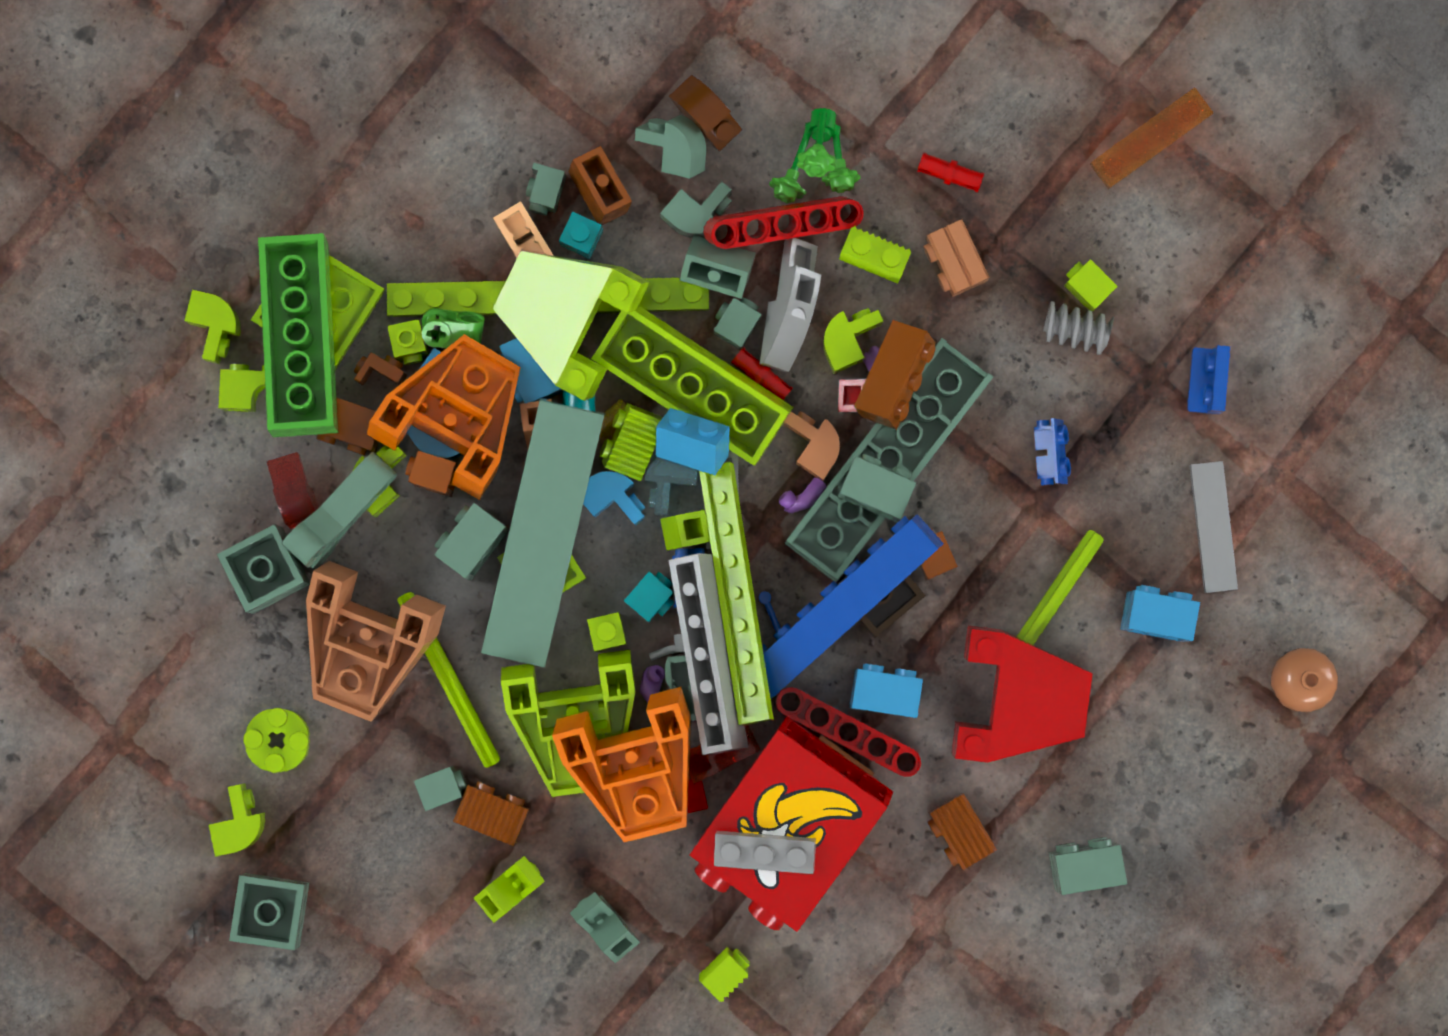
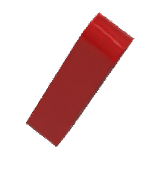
M844 196L715 216L706 222L703 233L709 243L721 249H730L851 229L861 223L864 211L859 202ZM849 204L851 208L850 216L842 220L840 218V210L844 205ZM818 209L820 219L815 225H811L809 223V215L813 210ZM787 214L789 216V225L786 229L779 230L778 220L782 215ZM756 219L759 224L758 230L755 234L749 236L746 231L747 225L751 220ZM725 224L727 235L724 239L717 241L715 231L720 225Z
M784 688L777 694L776 707L783 715L900 776L911 777L920 770L921 758L919 754L899 741L797 688ZM787 692H793L799 697V706L794 711H786L781 705L782 696ZM817 707L824 708L828 713V721L822 726H815L810 720L812 710ZM847 722L853 723L857 728V735L851 741H844L839 736L841 725ZM879 737L884 740L886 749L882 755L873 756L868 751V744L871 739ZM902 753H910L914 757V766L909 771H901L897 766V759Z

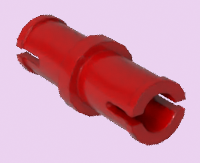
M925 152L922 155L917 170L919 173L921 172L944 180L946 185L950 186L953 183L973 190L976 193L979 192L985 175L983 172L980 173L960 166L958 161L953 159L949 162L928 155Z
M745 347L731 361V364H734L753 381L782 400L793 389L792 386H789L772 372V368L761 365L760 361L749 353Z

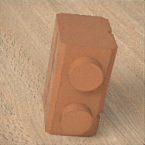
M963 220L956 221L927 235V244L923 248L930 263L936 261L941 273L937 274V278L944 292L950 291L952 297L988 281L990 277Z

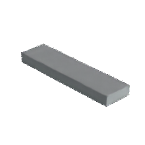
M1223 461L1191 464L1189 468L1204 593L1238 590Z

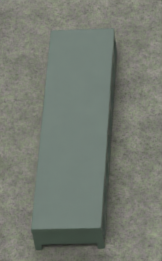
M941 338L935 346L932 360L926 363L924 367L922 383L919 389L912 394L909 401V412L905 420L900 421L897 430L879 423L874 425L788 537L785 544L836 582L885 519L883 516L838 498L855 456L861 459L863 454L876 458L881 461V468L892 471L894 467L912 474L910 480L914 481L986 388L993 376L989 373L987 374L949 345L945 339Z
M540 398L481 653L545 668L604 413L559 404Z

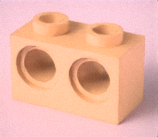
M521 201L493 218L516 258L520 251L554 256Z

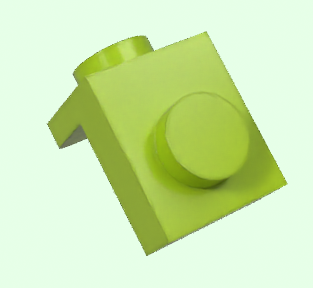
M419 320L388 326L393 355L397 361H403L404 365H411L422 362V356L429 355L428 345L422 339V329Z

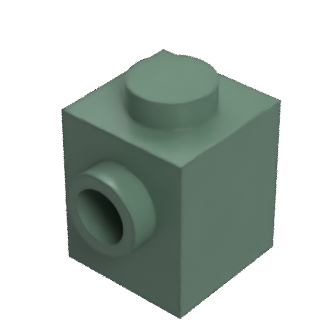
M742 297L741 301L733 298L730 304L724 302L715 316L719 322L714 329V335L741 350L761 319V313L757 312L759 306Z

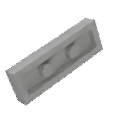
M717 831L715 834L714 866L813 874L815 870L816 838Z

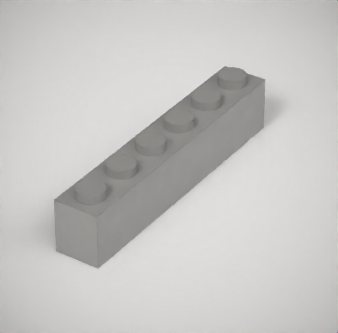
M693 554L669 560L702 755L748 748L745 725L738 724L712 554Z

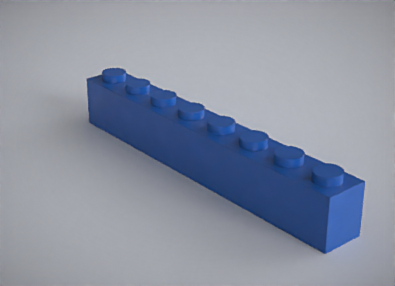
M918 514L911 520L904 516L891 528L894 535L887 542L880 538L867 550L871 556L864 563L857 559L843 572L847 578L839 585L835 581L829 584L820 593L824 598L816 606L810 602L796 614L800 621L793 627L786 623L775 633L773 637L777 641L769 649L765 644L762 645L770 699L778 694L944 544Z

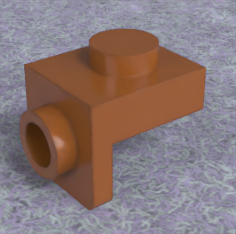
M371 352L368 357L363 356L354 369V373L357 375L354 380L364 385L372 371L375 370L400 385L406 379L407 374L401 370L403 364L389 355L382 359Z

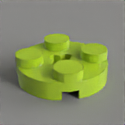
M273 708L258 713L250 721L243 741L248 757L257 767L265 771L277 773L292 770L303 762L309 751L310 732L304 719L296 712L282 708ZM274 732L277 735L281 732L284 733L285 738L282 741L285 746L282 749L278 746L273 748L270 746L269 743L272 741L271 733Z

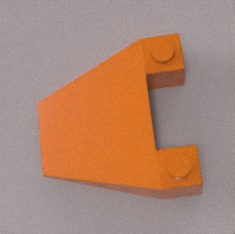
M464 334L386 395L369 422L367 435L395 451L411 425L464 455L463 460L454 473L452 485L480 500L496 475L501 460L520 366Z
M682 687L650 695L646 709L651 723L650 727L598 740L588 711L556 720L552 737L563 766L624 843L687 827L691 714Z

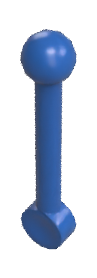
M763 591L759 594L758 598L760 603L765 605L777 633L781 627L770 603L771 595L769 592Z

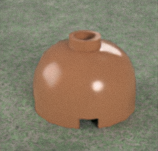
M1297 648L1289 651L1277 660L1272 670L1271 686L1273 691H1275L1276 697L1283 706L1296 712H1312L1323 708L1332 700L1337 690L1338 675L1334 664L1325 654L1315 649Z

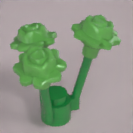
M817 108L811 112V120L805 123L804 135L791 169L787 170L785 177L772 178V181L769 183V186L774 188V197L776 199H780L788 204L794 203L796 198L802 199L806 195L807 191L797 182L800 174L798 172L799 168L805 170L806 174L810 177H822V182L826 186H830L832 192L836 191L837 193L851 191L854 183L861 179L856 170L846 168L845 159H842L840 144L841 127L836 125L837 115L834 111L826 108ZM812 135V138L816 140V143L806 150L809 139ZM831 137L833 138L835 156L828 154L823 146V142L829 141Z

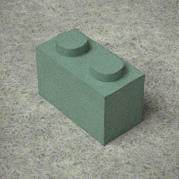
M694 235L685 256L680 281L742 299L756 253L738 247L721 249L709 243L704 237Z

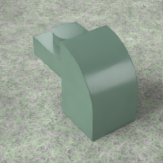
M682 115L669 121L654 118L649 119L647 123L636 128L635 141L663 147L661 172L690 179L705 171V138L700 128L691 119Z
M721 182L702 205H699L681 189L662 210L660 217L683 236L693 238L694 235L705 237L703 231L706 222L714 217L715 213L721 216L732 203V200L729 199L732 195V189Z
M596 892L582 899L577 907L570 912L574 920L590 934L602 952L614 963L618 962L640 943L614 908L602 895L599 896Z

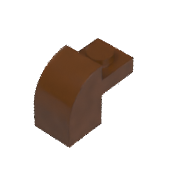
M693 75L688 77L668 96L680 112L700 128L703 135L719 152L742 131V128L731 116V111L709 87Z

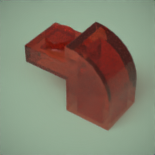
M298 452L266 461L274 486L273 492L284 522L290 529L295 528L318 509L314 491L308 485L302 460Z
M745 725L748 748L702 755L701 744L690 749L689 776L693 784L761 750L749 725Z

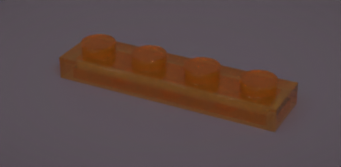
M1194 87L1098 156L1090 165L1109 190L1212 116L1214 112Z

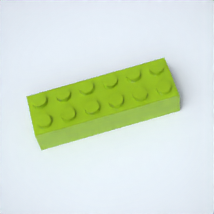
M638 306L636 311L630 313L620 312L591 358L668 410L673 408L730 426L729 450L753 466L759 462L794 408L641 306Z

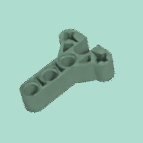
M374 452L370 453L316 511L298 524L286 536L282 544L305 566L317 569L332 554L351 526L394 481L397 473Z

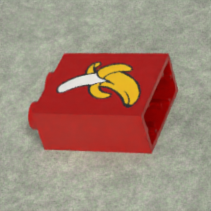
M786 716L689 854V856L699 862L694 869L695 873L704 883L717 891L727 892L730 886H733L750 898L752 902L748 906L749 912L766 927L778 931L785 923L798 932L886 811L894 791ZM717 831L816 838L814 873L805 874L714 866L715 834Z

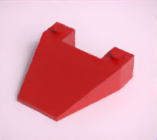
M968 625L964 658L968 662L997 665L989 725L955 721L951 751L955 759L988 763L1084 738L1093 673L1001 629Z

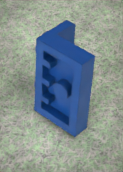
M1217 345L1213 349L1198 347L1192 349L1187 411L1217 415L1225 411L1231 346Z

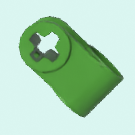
M432 308L426 311L421 319L422 339L428 346L447 348L465 334L481 344L485 318L481 314L471 311L459 312ZM434 325L439 326L438 330H433Z

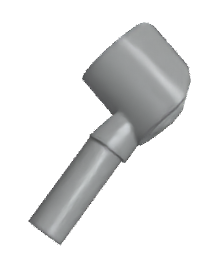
M674 635L675 645L649 653L651 661L668 654L684 652L682 635Z

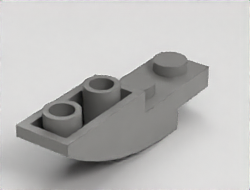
M797 238L785 239L777 298L775 301L768 302L760 357L761 365L782 372H789L800 351L810 326L821 281V274L814 272L818 248L816 245Z

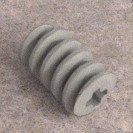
M1051 301L1043 331L1046 332L1047 342H1051L1055 335H1058L1059 345H1063L1068 338H1071L1072 348L1075 349L1079 342L1083 341L1084 351L1086 352L1089 351L1093 344H1096L1097 354L1101 355L1107 347L1114 316L1108 324H1106L1105 314L1100 313L1096 320L1093 321L1091 310H1088L1081 318L1080 308L1075 307L1069 315L1066 304H1062L1059 310L1055 311V302Z

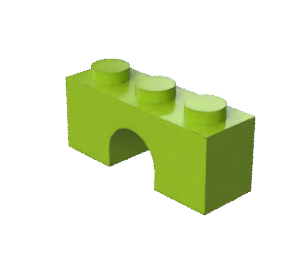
M230 364L229 369H220L218 408L223 411L256 412L257 397L266 389L264 365L262 366V371L249 370V365Z

